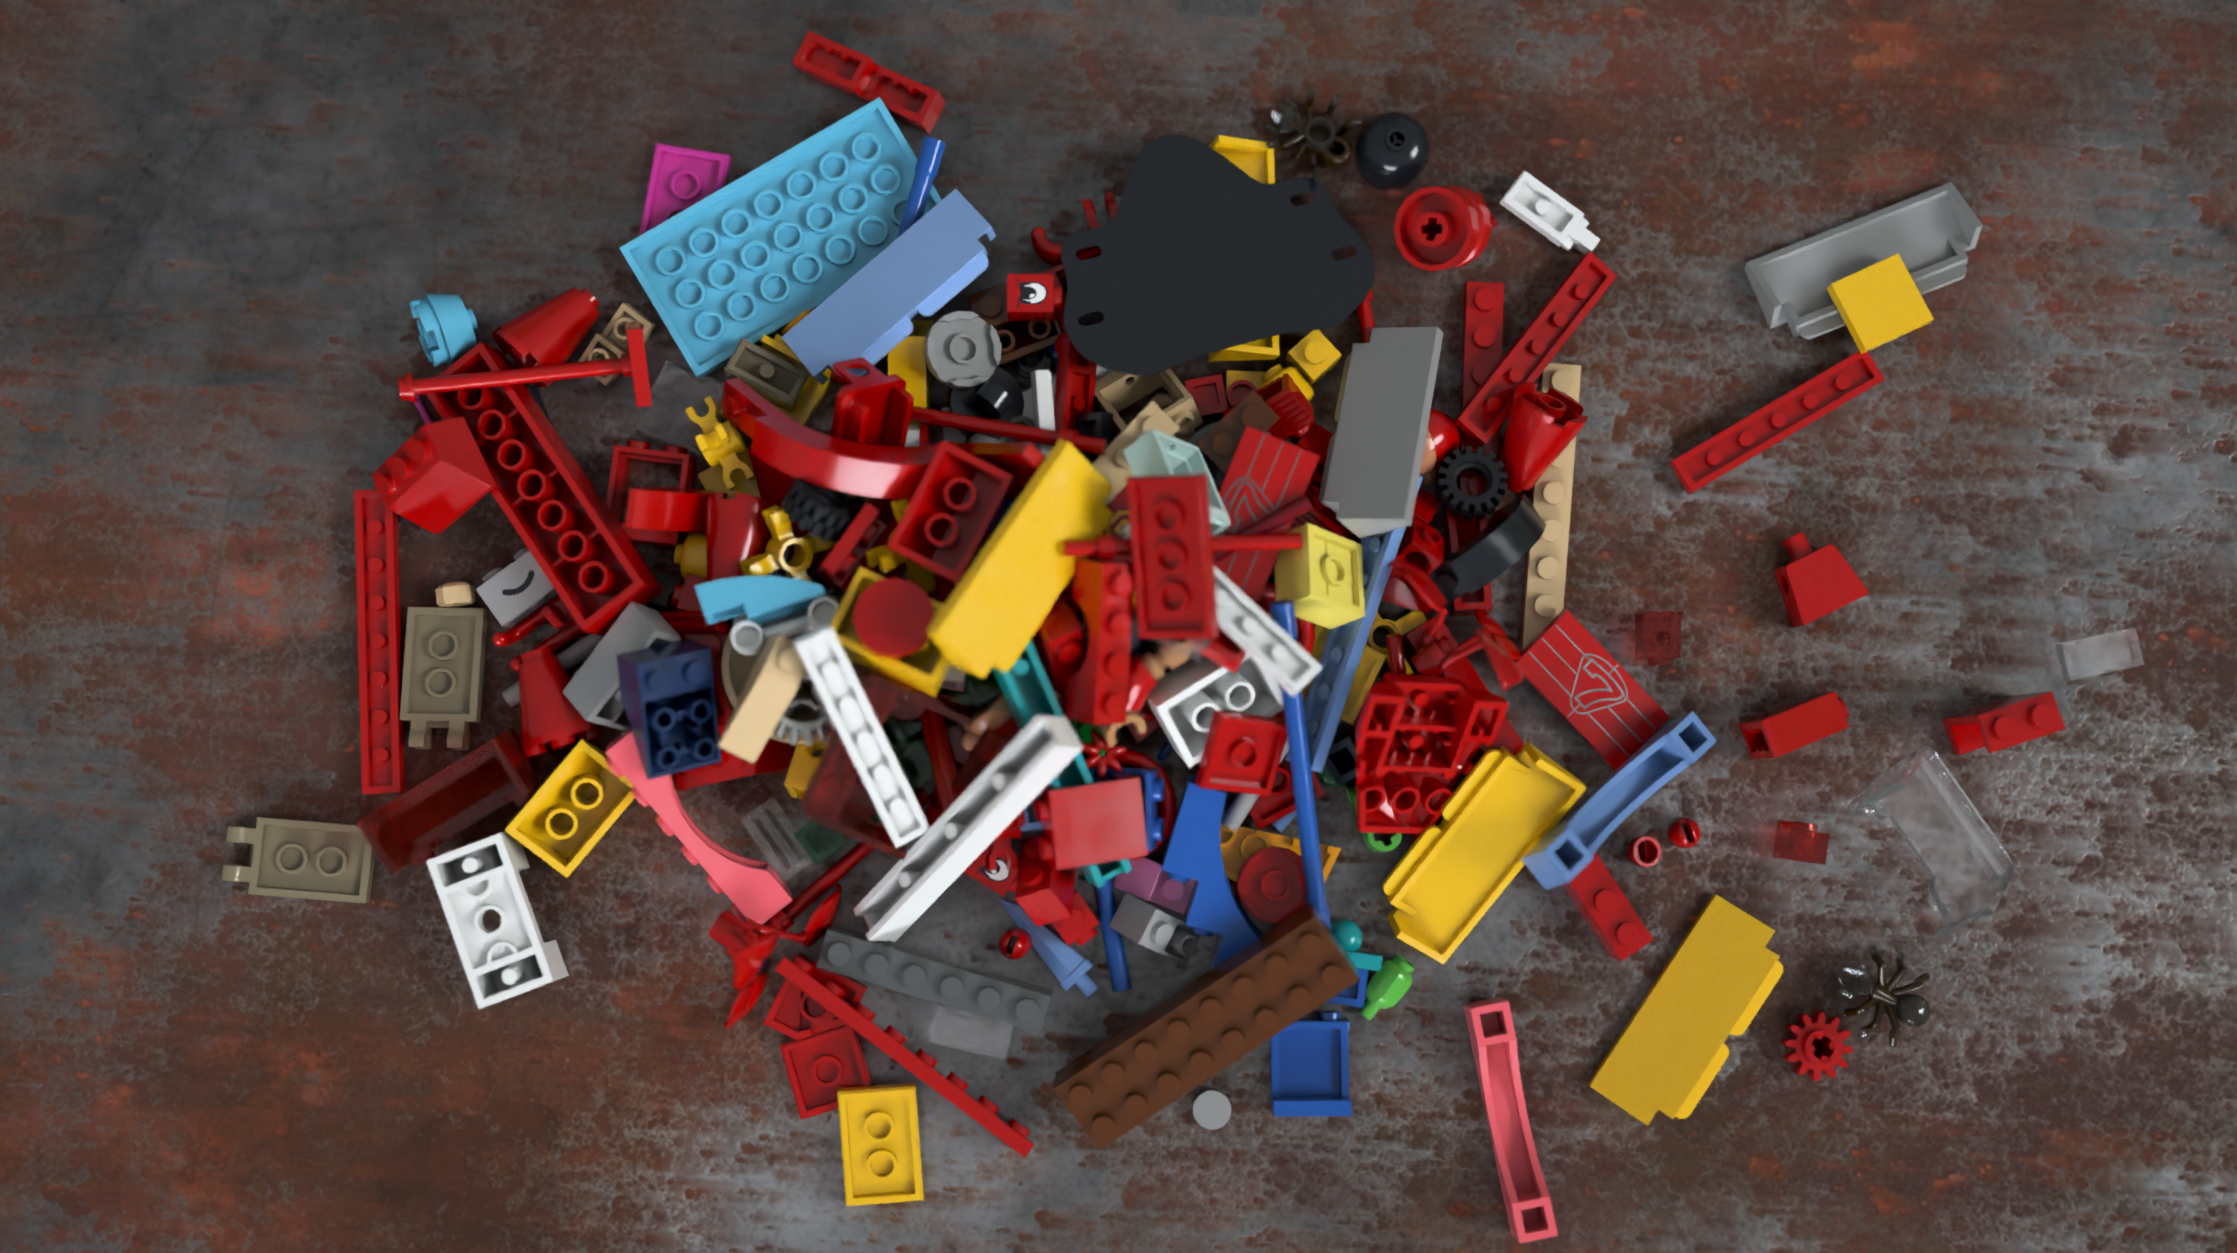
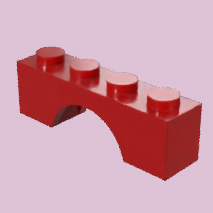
M1074 558L1072 599L1078 603L1086 617L1089 630V647L1081 669L1076 674L1067 678L1066 718L1092 725L1126 723L1135 585L1132 562L1115 559Z

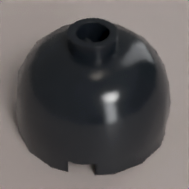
M1398 112L1379 114L1365 124L1356 139L1354 154L1358 172L1365 181L1376 188L1385 190L1386 188H1406L1419 178L1427 165L1430 150L1427 133L1416 119L1407 114Z

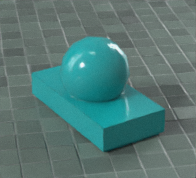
M1338 919L1331 923L1333 934L1355 963L1356 968L1372 971L1381 970V955L1358 951L1363 938L1360 927L1354 921Z

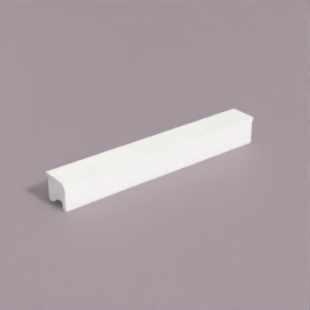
M1036 715L853 909L856 916L864 917L870 929L866 934L868 941L896 942L1083 749L1081 742L1065 716Z

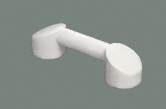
M820 597L810 604L807 615L761 629L753 621H741L731 631V642L739 653L753 656L761 652L769 637L778 634L789 637L815 629L828 622L831 624L839 606L836 601L829 597Z

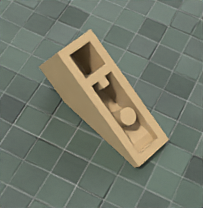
M780 634L767 638L719 739L717 747L750 763H755L797 692L807 671L792 640Z

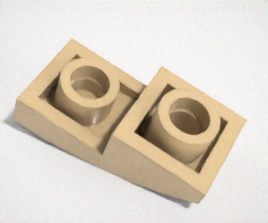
M622 303L603 333H596L578 362L621 358L620 354L629 353L625 323L640 321L644 343L650 337L657 324L630 304ZM620 374L593 377L605 386H609Z

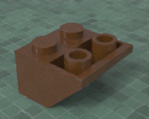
M1035 270V271L1030 272V273H1027V274H1039V273H1038V270ZM1007 281L966 296L970 311L978 314L979 318L983 319L989 326L992 325L997 331L1001 342V361L998 366L1054 346L1057 337L1061 334L1056 317L1055 321H1009L1007 315Z

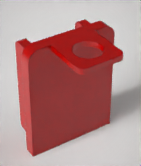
M861 357L834 363L832 369L850 385L842 387L837 394L830 436L863 444L905 447L914 404L913 396L905 390V380L897 374L885 376L866 359ZM860 368L868 372L869 375L857 376L851 374L848 369Z

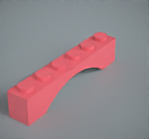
M631 727L607 745L605 753L609 757L605 761L609 768L619 778L623 775L626 776L634 786L630 790L637 801L643 807L650 805L659 815L656 821L661 829L669 837L673 834L678 837L684 844L681 847V851L694 866L698 863L701 864L708 873L705 878L717 894L720 895L724 892L733 902L730 908L738 918L744 922L752 919L762 925L793 901L792 890L767 861L751 859L726 849L710 839L693 822L681 804L673 784L672 774L650 780L646 778Z
M1495 997L1465 1003L1463 1008L1511 1235L1519 1243L1558 1236L1550 1195L1537 1156L1526 1110L1519 1069L1517 1039L1509 1001L1502 997Z

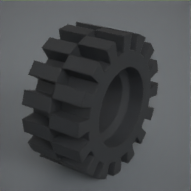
M1464 446L1462 452L1456 449L1452 451L1450 457L1447 456L1443 460L1435 481V489H1437L1436 498L1437 501H1443L1441 507L1445 511L1449 508L1453 510L1451 516L1458 518L1459 514L1465 515V521H1471L1473 516L1480 520L1485 517L1486 513L1490 515L1499 506L1508 484L1505 483L1508 475L1507 471L1502 472L1503 462L1501 460L1497 463L1494 461L1496 454L1492 451L1487 456L1483 454V447L1478 446L1476 451H1472L1471 446ZM1465 471L1477 472L1485 481V490L1476 496L1466 495L1459 490L1456 483L1457 477Z
M798 478L781 504L784 506V513L790 514L788 518L792 522H798V527L801 530L807 529L810 531L809 535L815 538L819 535L822 541L827 542L830 540L832 543H837L859 514V509L854 506L855 502L853 499L846 498L847 493L818 486Z

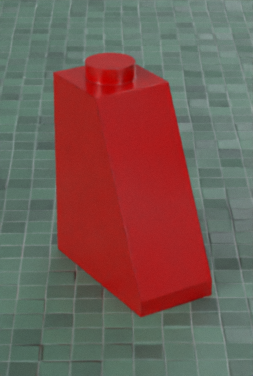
M1832 691L1815 695L1741 722L1739 727L1752 759L1776 758L1849 728L1846 720L1849 713L1844 700L1841 697H1837L1836 692Z

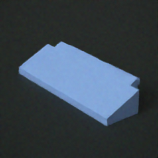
M955 188L783 335L782 339L812 376L822 385L828 380L823 375V372L828 367L833 368V364L836 362L861 357L874 366L912 333L913 323L911 319L915 315L920 313L925 317L932 316L988 268L989 261L986 257L988 252L978 239L984 234L990 241L996 237L991 225ZM860 368L848 369L851 374L862 376L866 373L865 370Z

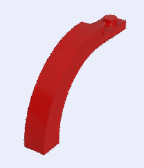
M739 378L725 380L724 397L721 400L722 415L753 439L751 452L782 472L828 489L876 498L912 499L941 444L892 447L863 444L832 437L810 429L789 418ZM948 441V443H950V444L954 445L955 447H957V448H959V449L965 451L964 449H962L961 447H959L957 444H955L953 441Z

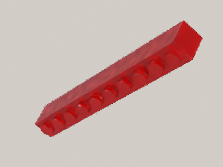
M1437 615L1402 637V642L1412 657L1426 645L1422 638L1429 633ZM1443 622L1435 637L1439 639L1444 635L1457 647L1458 643ZM1466 656L1455 661L1439 675L1441 677H1454L1462 680L1471 689L1489 691ZM1505 715L1497 737L1490 747L1483 743L1476 752L1479 759L1488 750H1498L1501 746L1516 756L1524 746L1523 741ZM1569 811L1564 815L1560 822L1570 813ZM1595 852L1593 855L1594 859L1569 883L1563 884V886L1610 957L1623 961L1654 939Z

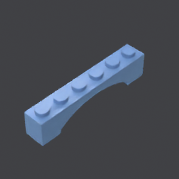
M1694 711L1668 721L1526 853L1521 860L1545 890L1569 883L1594 859L1593 855L1600 845L1635 809L1689 765L1694 764L1717 740Z

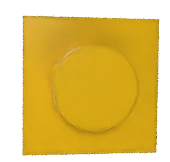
M1318 329L1312 330L1288 352L1285 362L1288 366L1298 367L1312 387L1337 365L1342 354Z

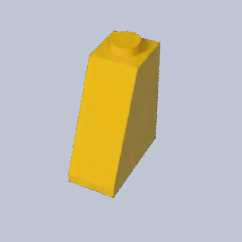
M911 320L913 323L912 333L888 353V376L897 374L905 380V390L914 398L913 406L930 409L931 372L924 358V340L930 327L933 326V321Z

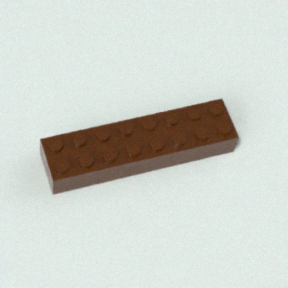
M1311 903L1057 1071L1054 1090L1099 1151L1359 981L1356 965Z

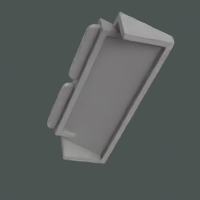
M1950 182L1746 262L1745 272L1769 328L1772 329L1788 323L1793 337L1800 335L1805 339H1812L1846 325L1826 289L1831 283L1899 253L1920 294L1924 295L1962 280L1967 272L1966 264L1969 258L1965 252L1975 249L1983 225L1953 183Z
M1437 326L1372 328L1369 343H1353L1352 351L1345 360L1334 419L1338 424L1336 432L1329 441L1319 502L1331 508L1335 513L1337 512L1336 519L1359 538L1410 526L1412 523L1444 334Z

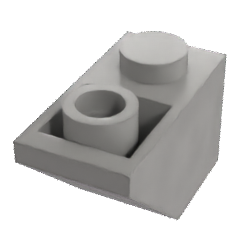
M1127 892L1109 925L1110 928L1134 942L1185 965L1201 936L1191 931V926L1185 925L1184 920Z

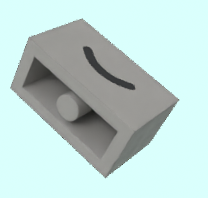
M527 546L513 556L515 561L504 569L498 567L486 574L482 579L484 583L475 589L503 627L511 628L558 595Z

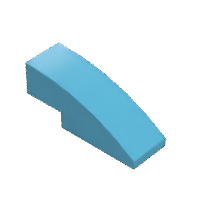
M741 576L695 585L708 626L743 614H747L749 621L762 625L808 610L810 604L815 599L826 597L823 585L778 576Z

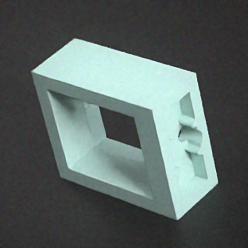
M1151 429L1138 436L1136 441L1123 451L1133 476L1207 473L1211 536H1216L1231 525L1229 516L1199 447Z

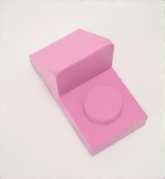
M1145 857L1129 860L1133 870L1116 875L1113 887L1181 914L1185 913L1195 883L1193 879H1189V882H1180L1168 877L1167 872L1161 870L1160 863Z

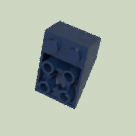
M688 639L616 655L621 696L646 778L650 780L722 762L721 749L717 747L719 729L710 648Z

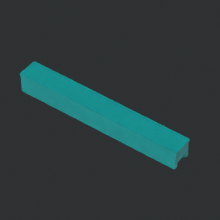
M1031 640L1007 673L991 667L1020 732L1036 715L1064 716ZM1081 752L1047 785L1048 787L1057 789L1094 783ZM1128 859L1081 866L1087 882L1098 888L1105 885L1104 882L1122 872L1128 873L1133 870Z

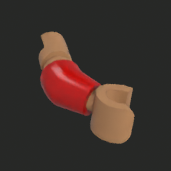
M1166 639L1156 646L1158 651L1152 654L1149 650L1142 656L1136 654L1130 658L1126 723L1098 725L1109 747L1112 748L1118 742L1115 733L1124 724L1132 723L1138 733H1146V724L1139 710L1142 709L1151 689L1158 685L1156 681L1166 675L1163 670L1169 666L1173 670L1199 652L1193 639L1186 640L1176 648H1174L1169 639Z

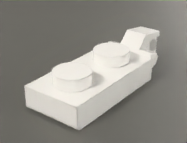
M1524 170L1499 203L1559 247L1561 246L1567 251L1573 247L1582 254L1589 251L1592 252L1601 240L1586 229L1589 222L1583 218V212Z

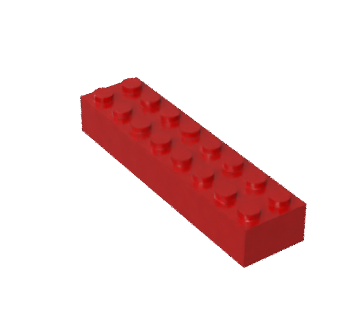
M480 342L437 377L514 368L503 352ZM524 384L426 394L443 420L464 416L496 483V486L490 492L583 632L600 636L606 635L619 618L621 612L626 609L631 601L644 605L663 590Z

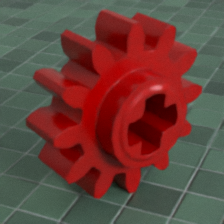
M1815 1010L1812 1014V1020L1808 1015L1798 1013L1797 1017L1800 1025L1796 1026L1786 1023V1029L1792 1033L1791 1038L1780 1039L1781 1044L1791 1049V1051L1783 1055V1060L1788 1062L1797 1061L1793 1072L1799 1075L1807 1072L1809 1078L1814 1081H1819L1821 1071L1827 1077L1836 1078L1833 1066L1838 1065L1847 1068L1848 1063L1841 1056L1843 1053L1854 1052L1852 1047L1843 1044L1842 1041L1850 1036V1031L1845 1029L1836 1030L1840 1019L1834 1016L1826 1019L1824 1012ZM1814 1039H1818L1817 1043L1821 1046L1818 1052L1815 1051V1047L1812 1045Z

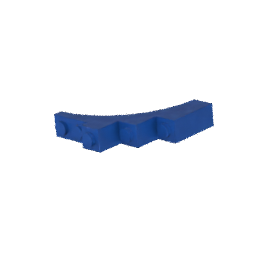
M1188 774L1161 860V870L1166 871L1168 877L1180 882H1189V879L1195 880L1185 912V925L1191 926V931L1202 936L1211 937L1213 933L1218 934L1208 966V971H1210L1264 934L1252 923L1237 901L1225 873L1220 849V823L1227 792L1199 788L1195 783L1197 776Z

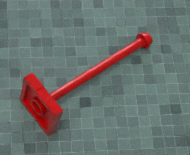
M640 321L625 323L629 353L620 354L621 358L414 379L413 373H406V376L398 377L401 400H409L411 403L417 402V395L623 373V377L632 376L636 406H652L642 326Z

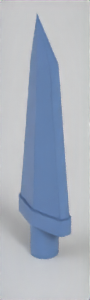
M998 899L1018 927L1025 929L1029 933L1032 946L1066 991L1075 984L1088 998L1098 988L1086 974L1093 966L1088 959H1085L1070 945L1068 946L1048 926L1042 925L1037 927L1019 904Z

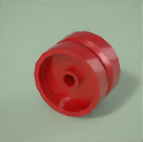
M1441 185L1418 189L1404 200L1397 211L1394 223L1395 241L1402 256L1416 268L1427 271L1462 267L1479 258L1488 245L1492 229L1490 212L1482 198L1470 188L1458 185Z

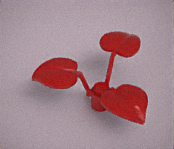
M1395 560L1388 565L1398 569L1424 601L1437 611V618L1429 633L1422 638L1426 645L1411 658L1412 663L1422 675L1439 676L1455 661L1483 647L1495 668L1502 691L1523 681L1524 675L1514 661L1521 658L1522 654L1495 619L1483 610L1474 612L1476 620L1484 630L1477 628L1474 631V636L1457 647L1444 635L1439 639L1435 636L1448 613L1444 606L1447 604L1446 598L1432 578L1415 564L1408 561Z
M836 883V890L817 907L809 919L805 930L799 934L761 925L752 919L744 922L728 910L724 911L716 919L710 929L709 937L728 949L727 953L732 956L734 963L733 987L738 991L741 990L733 1002L728 1020L724 1022L726 1029L729 1030L741 1018L747 1015L763 995L768 983V975L764 972L759 976L757 974L762 968L763 962L774 950L779 937L803 943L804 947L809 948L827 932V929L830 928L835 920L840 907L842 886ZM753 931H759L768 935L756 941L757 935Z

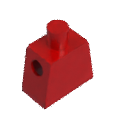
M1803 531L1782 541L1791 562L1775 569V577L1792 628L1804 626L1869 594L1867 588L1832 543L1812 550Z

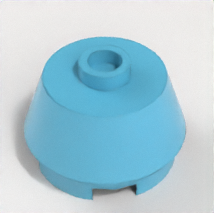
M424 293L423 298L410 302L412 318L419 317L417 326L420 333V342L429 362H433L434 367L444 364L451 366L477 345L474 331L478 330L476 318L471 308H465L459 295Z

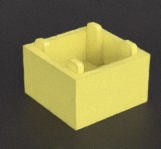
M1310 523L1288 531L1287 534H1301L1302 546L1301 549L1280 550L1275 561L1276 601L1293 600L1295 617L1330 630L1365 617L1362 545Z

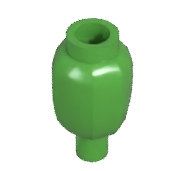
M1396 954L1393 959L1384 960L1381 964V970L1373 973L1366 986L1367 1000L1364 1003V1008L1361 1007L1359 1012L1365 1018L1371 1020L1379 1009L1393 1007L1411 986V973L1415 966L1400 954Z

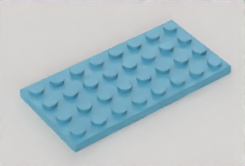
M879 97L619 247L695 376L700 379L726 364L742 338L758 345L761 343L760 340L763 334L772 337L782 331L787 324L805 310L815 309L896 240L914 180L917 158ZM933 184L923 216L942 200Z

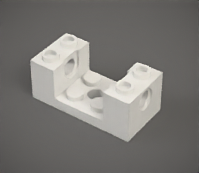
M507 832L498 833L426 861L478 1009L499 1003L569 976L557 941L552 940L544 943L519 872L530 868L522 843ZM488 909L496 910L501 916V925L494 932L487 930L482 923L483 915Z

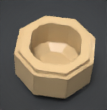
M449 582L435 589L436 603L439 607L467 606L476 602L475 587L466 582Z

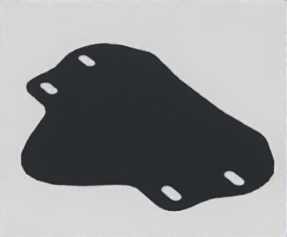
M1163 135L1149 142L1138 154L1127 178L1120 206L1113 221L1106 226L1072 234L1061 246V260L1068 286L1063 319L1073 346L1085 359L1105 369L1143 377L1154 376L1204 354L1279 334L1333 328L1341 324L1366 299L1374 283L1375 276L1374 260L1367 243L1340 216L1327 189L1320 181H1314L1311 177L1303 176L1274 184L1259 183L1212 148L1198 140L1181 135ZM1310 192L1315 196L1313 202L1300 206H1294L1290 200L1292 196ZM1097 246L1101 249V255L1087 260H1079L1076 257V252L1080 249ZM1352 246L1356 250V254L1353 257L1335 260L1332 257V251ZM1101 312L1104 315V319L1100 323L1082 326L1078 322L1079 317L1085 314Z

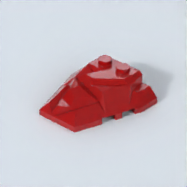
M1386 673L1381 683H1375L1367 691L1356 724L1357 829L1360 832L1421 834L1425 828L1434 825L1442 814V807L1453 794L1450 789L1462 772L1468 775L1475 765L1471 759L1481 745L1484 743L1490 747L1497 737L1509 702L1505 698L1484 689H1471L1462 680L1454 677Z

